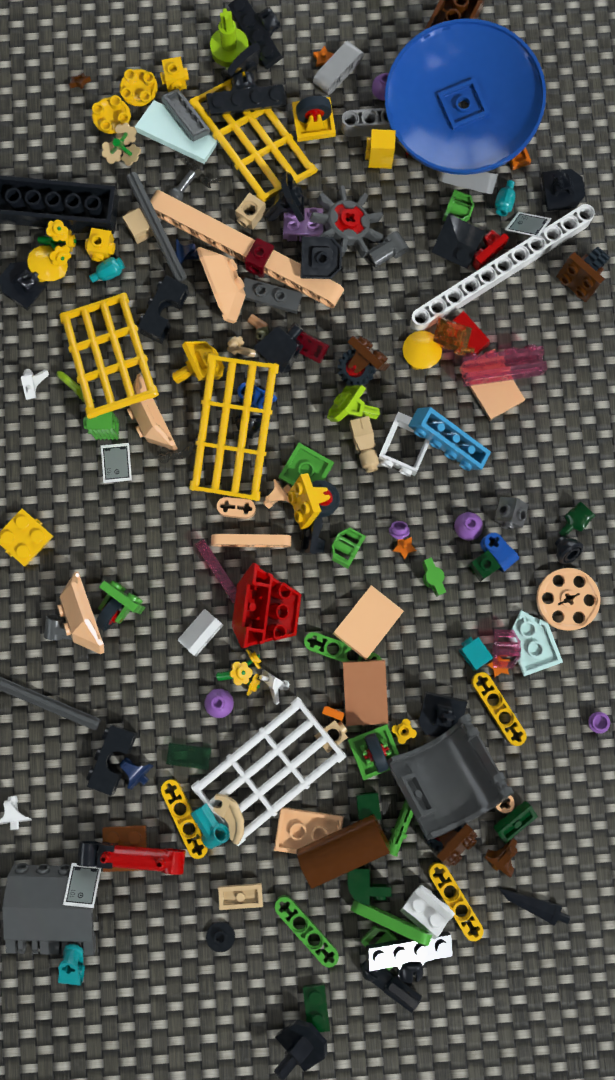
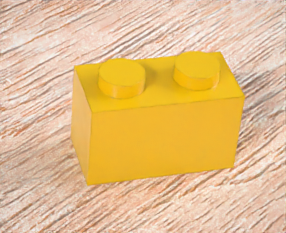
M371 130V137H367L365 160H369L368 168L392 169L396 130Z

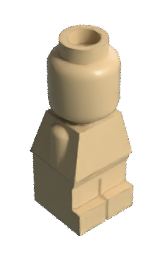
M369 416L350 420L349 427L355 448L360 453L359 459L362 468L366 470V473L377 471L379 459L376 450H374L376 444Z

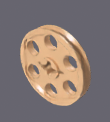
M562 568L548 574L542 580L537 590L536 603L540 615L549 625L560 630L571 631L583 628L593 621L600 608V593L594 580L585 572L574 568ZM555 575L563 578V585L561 587L553 584ZM576 576H580L584 580V585L581 588L576 587L573 583ZM546 592L550 593L553 597V601L550 604H545L542 600V595ZM578 593V595L573 597V599L571 600V605L569 602L558 605V603L564 601V599L566 598L565 594L567 596H573ZM589 594L594 598L592 606H587L584 603L585 595ZM555 611H559L563 615L560 623L555 622L552 618V614ZM575 612L582 613L584 617L582 623L577 624L573 620Z

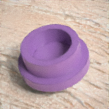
M396 521L391 524L389 534L395 539H404L410 534V529L407 523Z
M595 712L589 717L588 725L593 732L604 733L610 727V719L603 712Z

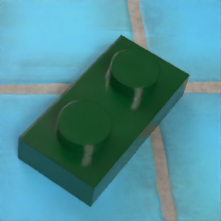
M524 801L509 815L501 819L493 828L500 839L506 844L538 816L532 806L527 801Z
M325 984L303 986L307 1022L312 1023L319 1032L330 1031Z

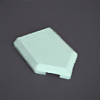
M520 610L509 634V640L523 676L563 663L549 624Z

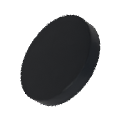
M223 921L212 924L206 934L208 946L215 952L229 950L235 941L233 927Z

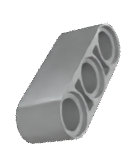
M346 41L318 70L314 76L313 83L330 95L358 66L364 53L350 41Z
M385 108L348 110L342 115L341 131L348 137L371 136L372 129L391 130L389 122L386 121Z
M491 170L469 175L439 172L437 180L478 192L493 194L498 173Z

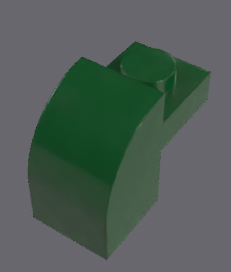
M361 866L347 873L349 892L357 902L370 905V896H373L374 900H386V897H391L390 884H370L369 866Z

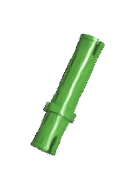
M406 799L395 827L390 831L392 834L389 840V854L396 857L398 856L403 839L407 837L406 831L413 817V812Z

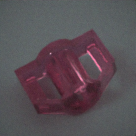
M494 629L493 668L513 669L521 658V641L514 630ZM499 637H515L517 642H499ZM498 656L516 657L513 662L498 661Z

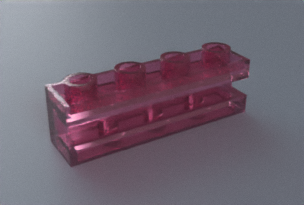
M535 344L525 346L523 349L511 347L502 352L490 350L481 355H476V353L467 354L462 357L460 362L463 386L543 376L548 369L546 361L543 362L542 358L544 348L543 346L536 347Z

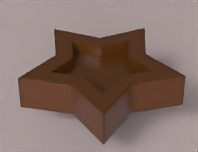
M83 72L78 76L71 77L72 81L69 83L70 89L75 87L83 89L86 83L91 82L90 76H85Z

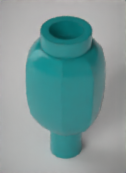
M512 180L507 181L506 187L501 188L496 197L495 208L499 216H506L513 209L516 194L513 190L515 182Z
M110 257L101 262L96 267V272L89 275L93 283L99 279L107 281L120 275L125 265L120 257L117 259Z

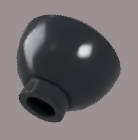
M241 415L235 417L238 430L240 429ZM249 417L247 438L253 439V435L260 431L261 418Z
M562 536L555 542L557 546L556 557L560 564L573 562L583 551V544L573 538L566 539Z

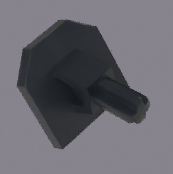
M559 169L541 173L547 211L573 209L584 199L586 194L583 177L574 170Z
M285 171L281 173L282 189L274 197V204L266 211L265 217L268 221H275L283 211L287 213L292 210L298 221L301 222L305 220L303 191L300 185L296 184L291 173Z
M301 236V253H299V257H301L300 278L332 279L342 267V247L333 237Z
M24 261L9 264L0 276V287L3 295L28 311L50 281L39 282L37 277L39 274L37 272L32 273L28 268V263Z
M425 691L418 723L426 735L439 737L452 728L458 719L465 714L468 702L467 700Z
M297 1019L277 1033L275 1038L286 1050L284 1053L286 1056L275 1068V1075L280 1080H285L296 1065H299L305 1072L326 1058L328 1054L327 1040L312 1023Z

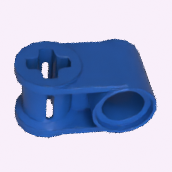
M246 382L240 384L237 390L238 400L242 404L244 397L241 393L245 391ZM255 385L251 407L263 409L265 390ZM273 395L272 403L277 400L275 395Z
M490 533L482 538L480 542L481 549L484 552L490 551L501 566L498 570L502 573L519 560L518 554L498 533ZM490 540H494L495 543L490 547Z

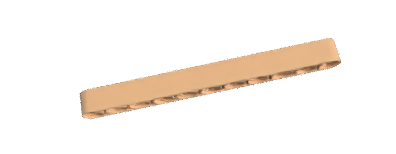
M160 190L155 191L150 201L158 218L245 263V259L255 242L254 239ZM273 250L264 267L266 275L330 308L336 306L344 292V288L331 279H301V264Z

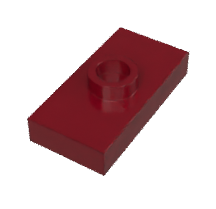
M302 332L297 338L304 345L300 354L321 364L330 345Z

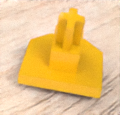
M206 341L184 342L182 347L188 360L185 362L186 366L172 373L173 380L177 384L191 376L197 377L198 381L206 380L207 354L219 356L217 350ZM216 361L214 380H218L223 376L225 367L222 361Z

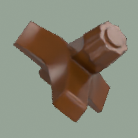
M512 838L504 847L497 851L488 849L484 858L492 863L491 867L496 871L501 870L511 878L514 872L511 858L518 853L516 849L518 842Z

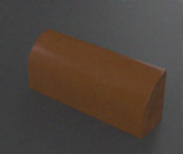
M372 814L297 849V857L302 872L311 889L389 854L390 844L375 815Z

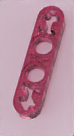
M200 540L195 546L233 604H235L236 587L205 540Z

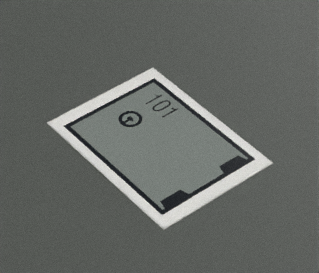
M518 212L505 230L539 237L552 218Z
M129 443L101 445L103 483L132 480Z
M72 863L63 905L94 908L101 868L84 867L77 865V863Z

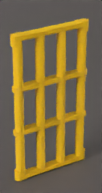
M231 79L189 100V103L209 127L213 134L212 137L215 140L217 139L235 164L234 167L241 172L256 193V197L263 202L277 195L282 187L280 181L262 156L271 152L284 171L291 173L296 184L317 173L318 169L308 160L294 141L293 135L289 134L272 109L242 112L244 117L236 121L231 114H224L222 117L228 125L220 130L200 103L206 100V94L232 90ZM265 114L282 138L273 142L256 118ZM248 122L266 145V147L259 151L256 150L240 128ZM233 131L250 155L241 160L224 135ZM286 143L306 169V171L299 175L296 174L278 149ZM255 161L274 189L265 193L246 165Z
M121 293L60 313L59 315L69 343L68 350L72 354L78 376L76 378L77 383L80 384L86 405V416L89 419L159 395L147 364L148 358L144 354L138 336V327L135 325L127 293ZM120 303L127 327L115 330L109 306ZM101 309L108 333L96 337L89 313ZM82 315L88 340L77 343L70 319ZM130 334L136 357L124 360L118 338ZM110 341L117 363L105 367L99 344ZM91 347L97 370L85 374L79 351ZM139 365L147 391L135 395L127 368ZM119 371L127 398L115 401L108 375ZM100 378L107 404L95 408L88 381Z
M207 354L206 364L208 366L203 400H201L202 410L198 440L195 442L197 447L193 477L190 480L189 490L260 501L261 491L259 490L264 456L267 453L265 448L270 414L272 415L273 411L271 406L279 364ZM216 361L228 362L223 403L211 401ZM237 363L248 365L243 406L231 404ZM257 366L269 368L263 409L251 407ZM210 405L222 407L217 444L206 442ZM230 408L242 410L237 447L225 445ZM250 411L262 413L257 450L245 448ZM205 447L216 448L211 488L200 486ZM224 450L236 451L231 491L219 489ZM244 453L256 454L251 494L239 493Z

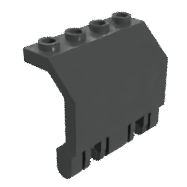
M26 863L13 865L7 877L2 906L6 953L17 954L18 952L19 954H24L27 947L26 941H32L33 954H38L40 951V954L60 955L62 951L63 955L65 946L69 945V942H76V945L82 949L84 948V956L95 955L96 934L94 933L93 908L63 905L71 865H28Z

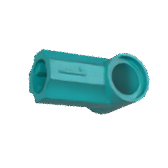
M207 803L191 813V816L202 832V842L205 847L213 849L229 840L230 833L228 828L217 821Z

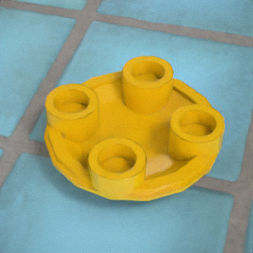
M127 69L120 82V94L123 100L133 106L149 104L155 98L158 91V84L154 74L143 69Z
M117 95L103 98L92 106L93 123L104 133L116 134L115 127L118 124L130 123V109Z
M49 245L34 248L29 253L27 259L29 270L32 273L37 272L39 274L37 276L39 282L56 281L64 278L68 268V263L63 266L59 264L53 265L52 260L49 258V253L54 249Z
M416 331L410 334L404 341L403 356L407 363L415 370L431 368L441 359L442 345L437 336L431 332Z

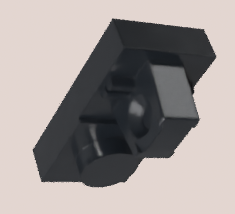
M316 517L308 528L303 529L299 554L313 555L324 553L326 541L318 538L323 527L322 517Z

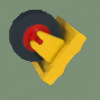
M310 96L301 101L292 102L297 142L336 137L330 97Z
M308 473L301 474L288 492V500L293 506L294 518L299 524L300 530L308 528L316 517H327L333 514L340 502V496L336 487L324 480L311 482Z

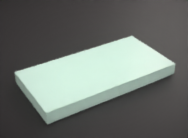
M153 100L135 126L137 133L205 164L219 143L217 139L215 140L212 137L211 131L209 135L193 142L168 108Z

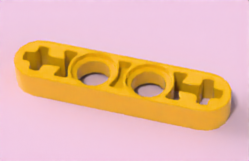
M476 673L471 679V684L505 739L511 745H522L526 741V732L497 686L487 673ZM478 677L486 678L485 686L487 688L492 687L493 690L487 691L483 695L481 692L485 691L482 685L477 686L476 684L479 681ZM490 694L498 696L499 701L497 705L491 706L488 704L487 698ZM502 712H507L510 715V721L507 724H502L499 721V715ZM513 723H515L516 726H513L512 728L515 732L521 733V735L519 736L520 740H512L511 737H513V733L510 729L505 731V728L510 727Z
M169 779L161 786L162 796L190 856L194 859L203 858L208 852V848L203 844L202 832L191 816L192 808L181 784L175 779ZM168 783H170L171 786L175 785L177 787V789L174 790L176 797L179 794L182 797L180 799L175 800L173 803H171L169 800L173 799L172 793L166 792V789L168 788ZM179 802L186 806V812L183 815L176 814L174 806ZM190 822L194 824L195 832L189 835L184 832L183 826L185 823ZM197 834L200 836V838L196 839L198 845L204 846L201 850L202 854H199L198 851H193L195 847L193 840L190 843L188 842V839L194 838Z
M441 862L432 863L429 866L428 874L444 902L454 913L459 905L467 907L465 916L459 917L456 913L453 916L462 932L470 941L480 940L483 936V927L448 868ZM434 868H443L444 870L441 873L444 879L447 880L449 877L450 880L442 883L437 875L433 876L435 873ZM449 885L454 886L456 889L455 895L451 898L444 895V889ZM468 919L474 927L478 926L476 935L468 934L470 928L465 922Z

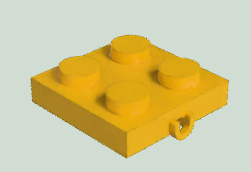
M22 508L0 531V545L10 557L13 556L26 567L54 536L42 526L43 523L37 518L34 519Z

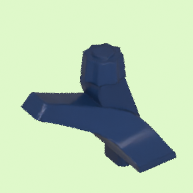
M176 239L175 253L180 264L187 259H199L195 244L192 243L184 246Z
M124 758L121 761L120 767L128 775L129 784L127 788L132 790L138 782L144 786L149 781L145 775L153 765L135 766L129 758Z

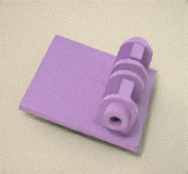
M304 208L305 220L301 222L298 221L292 210L287 213L284 212L283 239L297 241V235H299V241H301V235L320 236L323 233V224L309 222V218L312 212L323 213V208Z

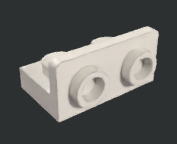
M420 885L413 891L400 910L418 927L432 933L434 941L439 937L448 921L455 915L446 903L440 901L433 895L430 889L423 885Z

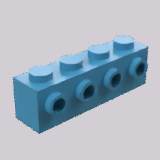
M431 407L417 408L408 425L414 430L415 435L430 441L429 444L432 447L441 449L445 452L444 455L447 458L459 462V466L464 470H482L491 451Z

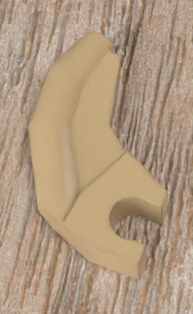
M216 794L214 799L220 800L222 806H214L213 811L226 820L229 827L230 840L233 841V844L238 845L244 835V817L238 803L227 795Z

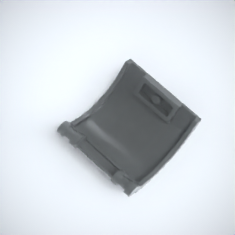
M470 714L460 717L452 728L429 743L412 751L390 757L387 760L388 766L427 841L469 823L490 811L514 793L511 786L508 787L506 784V777L503 772L500 773L479 736L480 731L472 724L471 721L473 719Z

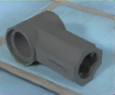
M395 231L389 234L382 243L371 248L367 256L371 265L377 267L393 257H401L408 251L409 247L400 233Z
M55 614L46 616L45 639L53 641L62 639L72 640L71 635L67 636L64 629L65 617Z

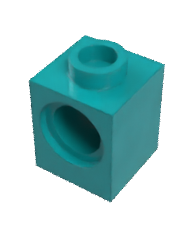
M469 637L461 643L463 647L459 649V652L473 671L493 659L479 637L475 639Z

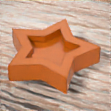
M325 46L321 51L313 52V56L317 60L316 67L324 65L334 54L328 52Z
M412 537L405 540L397 539V546L393 550V552L400 553L404 560L408 553L417 551L412 546Z
M496 653L494 660L486 665L493 670L494 678L501 673L509 675L507 665L510 659H502Z

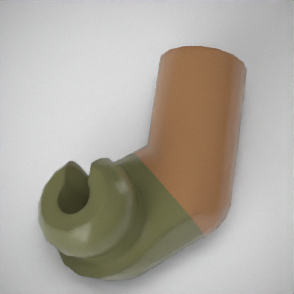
M251 314L247 322L256 327V339L261 341L269 334L268 324L256 315Z

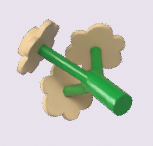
M125 122L123 125L118 124L115 127L117 134L113 141L102 144L103 151L101 155L106 158L109 164L122 160L125 162V165L131 166L133 162H137L141 153L139 147H136L135 144H132L130 147L124 146L129 145L130 142H135V135L137 134V130Z

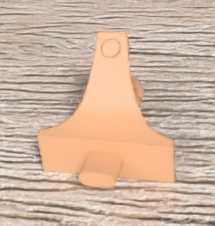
M274 479V489L266 496L263 501L264 505L269 509L278 501L289 502L288 492L291 489L289 484L282 487Z

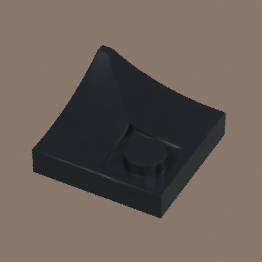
M257 42L240 53L230 67H226L221 71L224 82L231 79L236 73L251 72L257 68L261 51Z
M449 213L432 249V253L468 269L485 231Z

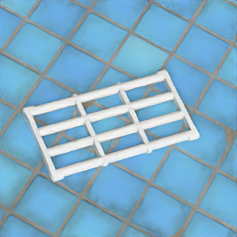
M299 697L295 698L288 708L264 728H259V732L234 753L228 754L226 759L204 778L197 780L191 785L192 790L199 796L202 802L208 804L220 824L226 825L228 830L229 827L226 820L213 811V807L217 806L221 801L215 800V796L209 800L202 790L231 765L240 776L218 794L229 796L246 782L253 793L238 804L241 813L258 799L267 808L244 828V835L237 846L241 845L247 836L270 817H275L282 807L304 789L310 788V784L328 769L347 757ZM301 709L308 719L277 744L269 734L297 710ZM314 725L322 736L290 761L283 750ZM265 738L272 749L244 771L237 760ZM328 742L335 753L304 778L297 767ZM279 755L286 765L258 788L251 780V777ZM292 772L300 782L271 805L264 794Z

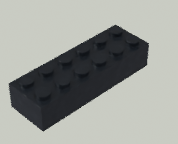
M0 175L1 224L47 228L49 221L61 220L64 226L71 230L90 232L91 228L109 230L112 234L115 233L119 195L115 186Z

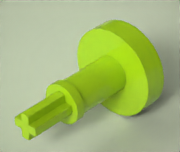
M224 8L223 12L220 13L219 30L211 38L210 49L216 63L223 67H230L236 57L249 47V43L245 33L236 28V23L232 20V12Z

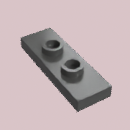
M178 88L162 95V102L193 142L210 134L209 127Z
M245 277V287L243 288L246 294L245 300L297 314L302 293Z

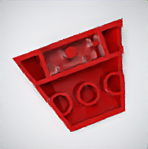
M256 563L251 564L238 582L236 589L232 628L241 648L263 644L272 640H280L296 636L302 594L286 583L275 579L271 573L265 572Z

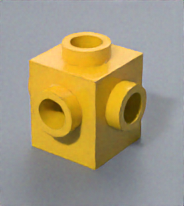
M181 56L163 59L164 72H160L162 84L167 85L168 92L177 88L180 91L187 89L186 80H189L188 70L183 68Z
M91 228L90 236L85 241V250H87L92 260L103 262V260L114 255L115 243L111 231Z

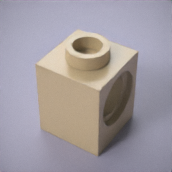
M248 193L235 211L237 222L244 228L248 227L253 230L266 213L265 202ZM248 211L254 212L252 215L245 214Z
M140 207L128 211L123 216L124 223L136 244L154 236Z
M333 720L324 727L326 732L330 729L338 731L339 737L334 741L337 745L348 738L345 734L348 730L341 721L337 723ZM318 732L314 736L318 739L322 735ZM328 742L322 746L327 753L333 749Z

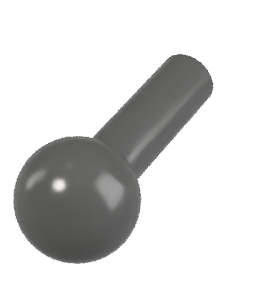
M190 169L177 188L169 190L168 195L182 201L183 192L197 174Z

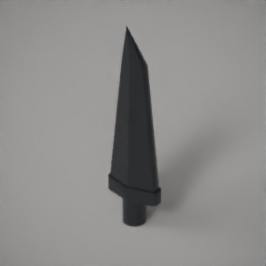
M499 888L508 901L549 922L551 925L555 926L557 920L566 924L570 921V915L561 912L562 905L554 904Z

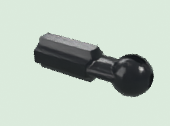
M367 960L363 962L361 974L365 980L372 982L412 1013L417 1008L422 998L421 994L405 982H402L386 968L369 971Z

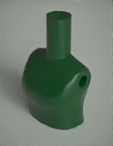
M580 501L564 516L567 524L558 533L566 537L573 529L581 532L596 515Z

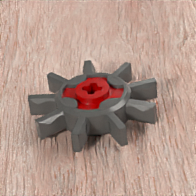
M345 186L339 187L337 191L338 201L335 203L322 192L317 202L328 213L312 212L309 222L325 224L326 231L320 236L333 237L342 247V257L347 250V245H355L361 258H364L369 250L363 238L365 237L377 244L383 238V234L369 228L370 223L379 222L383 214L382 212L367 214L362 207L368 197L366 193L359 197L357 203L347 200Z

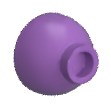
M389 73L378 75L372 83L373 95L382 101H385V87Z
M465 512L455 520V532L463 540H474L481 535L483 522L477 514Z
M214 689L207 694L204 705L210 716L224 718L231 713L234 700L227 690Z

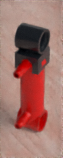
M79 841L77 865L106 869L116 867L149 870L171 875H181L184 873L186 851L173 848L156 849L124 846L109 842Z

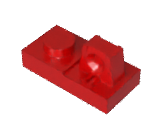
M491 230L483 238L487 248H481L474 255L475 260L472 266L477 271L481 269L506 246L509 237L505 233L500 236Z

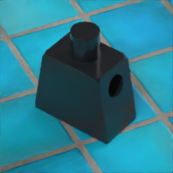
M295 322L288 330L283 326H277L257 343L254 348L270 363L279 364L278 371L280 373H288L304 346L297 339L303 332V329Z

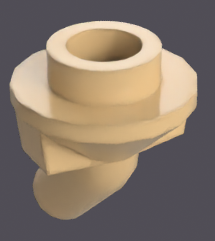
M234 336L227 343V351L233 355L239 353L254 357L256 353L255 349L243 347L245 342L242 336Z

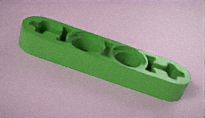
M315 632L307 634L304 638V645L309 651L340 662L349 661L347 653L352 649L344 642ZM313 636H316L317 641L323 643V639H326L324 652L319 651L321 646L318 645L311 648L310 643L307 642L308 638L312 639ZM330 643H336L339 646L337 654L331 655L328 653L327 646ZM373 652L367 658L371 660L372 657H375L376 660H382L378 654ZM360 655L357 661L362 660V657Z
M282 895L278 897L275 903V911L323 966H335L339 959L336 947L290 896ZM281 901L284 903L288 901L290 903L288 908L292 913L294 909L297 910L289 920L286 918L289 916L287 910H280ZM296 917L305 919L306 923L303 928L298 929L293 925V920ZM316 933L320 936V942L317 945H311L308 942L310 934ZM324 942L327 944L324 946V949L328 953L334 952L332 961L330 959L324 960L325 954L320 949Z
M354 899L350 909L354 913L417 943L429 946L432 933L371 904L364 905Z

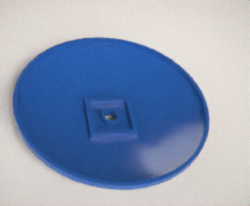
M479 19L445 21L429 27L416 35L405 45L393 62L385 87L387 120L391 130H396L395 138L409 155L423 165L440 172L457 175L487 172L515 158L534 137L541 123L546 104L544 74L540 63L530 47L507 28ZM465 101L469 106L462 109L458 106V103Z

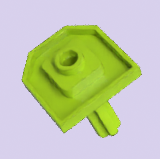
M363 385L346 386L334 399V404L329 409L327 419L331 422H339L347 415L354 417L369 416L371 419H377L380 412L379 408L365 405V402L360 399L366 390Z

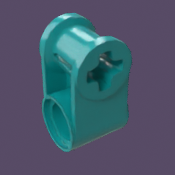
M75 944L65 946L63 961L59 963L58 983L82 985L85 965L84 951L80 946Z

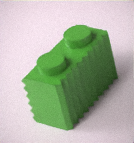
M113 411L91 419L84 417V429H87L88 434H91L96 440L119 439V420Z

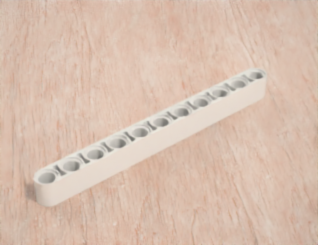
M588 204L579 206L547 226L539 237L532 236L417 308L410 320L411 329L415 332L425 331L586 229L595 215L593 207ZM564 225L569 226L571 229H566ZM547 235L553 236L554 240L549 239ZM534 245L538 247L539 250H534L531 246ZM515 256H520L522 260H517ZM498 266H503L506 268V270L502 271L498 268ZM482 276L488 277L490 281L483 280ZM465 287H472L474 291L469 292ZM449 297H455L457 302H451ZM437 307L441 310V312L436 313L432 310V308ZM415 318H422L425 322L418 323Z

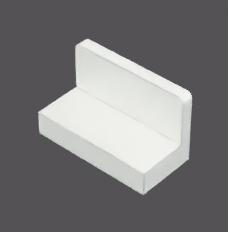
M204 609L178 638V641L191 654L197 656L222 628L223 624Z

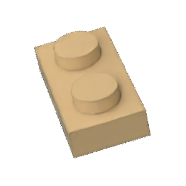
M262 883L218 887L219 910L263 907Z

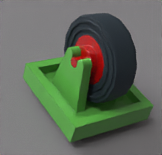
M104 580L99 588L105 591L107 595L98 607L101 613L96 620L97 627L106 631L115 622L120 624L130 611L141 614L146 607L141 605L143 601L136 595L126 594V588L113 580L107 582Z
M387 724L348 739L363 780L390 770L387 760L390 757L399 755Z

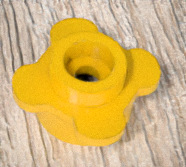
M403 719L402 723L392 726V732L396 734L400 744H405L406 740L415 738L417 735L416 730L411 727L409 719Z

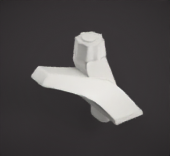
M30 369L24 370L21 380L26 400L36 398V388L49 375L48 370H43L35 375Z
M263 669L259 679L269 686L273 702L277 705L279 703L278 689L288 690L290 684L288 681H281Z
M10 796L8 800L4 801L5 812L4 816L0 819V824L10 823V830L19 829V822L32 820L18 811L17 796Z

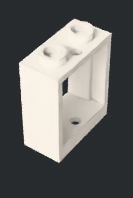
M398 412L378 459L384 467H394L399 469V472L403 475L415 476L430 441L425 439L414 467L386 456L398 426L414 433V430L408 426L412 417Z

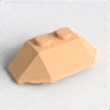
M198 247L196 249L222 317L224 321L234 324L237 322L246 296L243 289L245 287L244 282L236 271L238 269L233 259Z
M141 373L137 374L133 384L135 395L147 391ZM153 398L129 405L130 408L127 411L132 420L136 419L138 423L136 430L141 438L145 437L147 442L175 451L178 449Z
M75 572L60 595V605H57L60 617H65L66 623L63 625L66 635H71L74 643L102 654L104 653V644L79 572Z

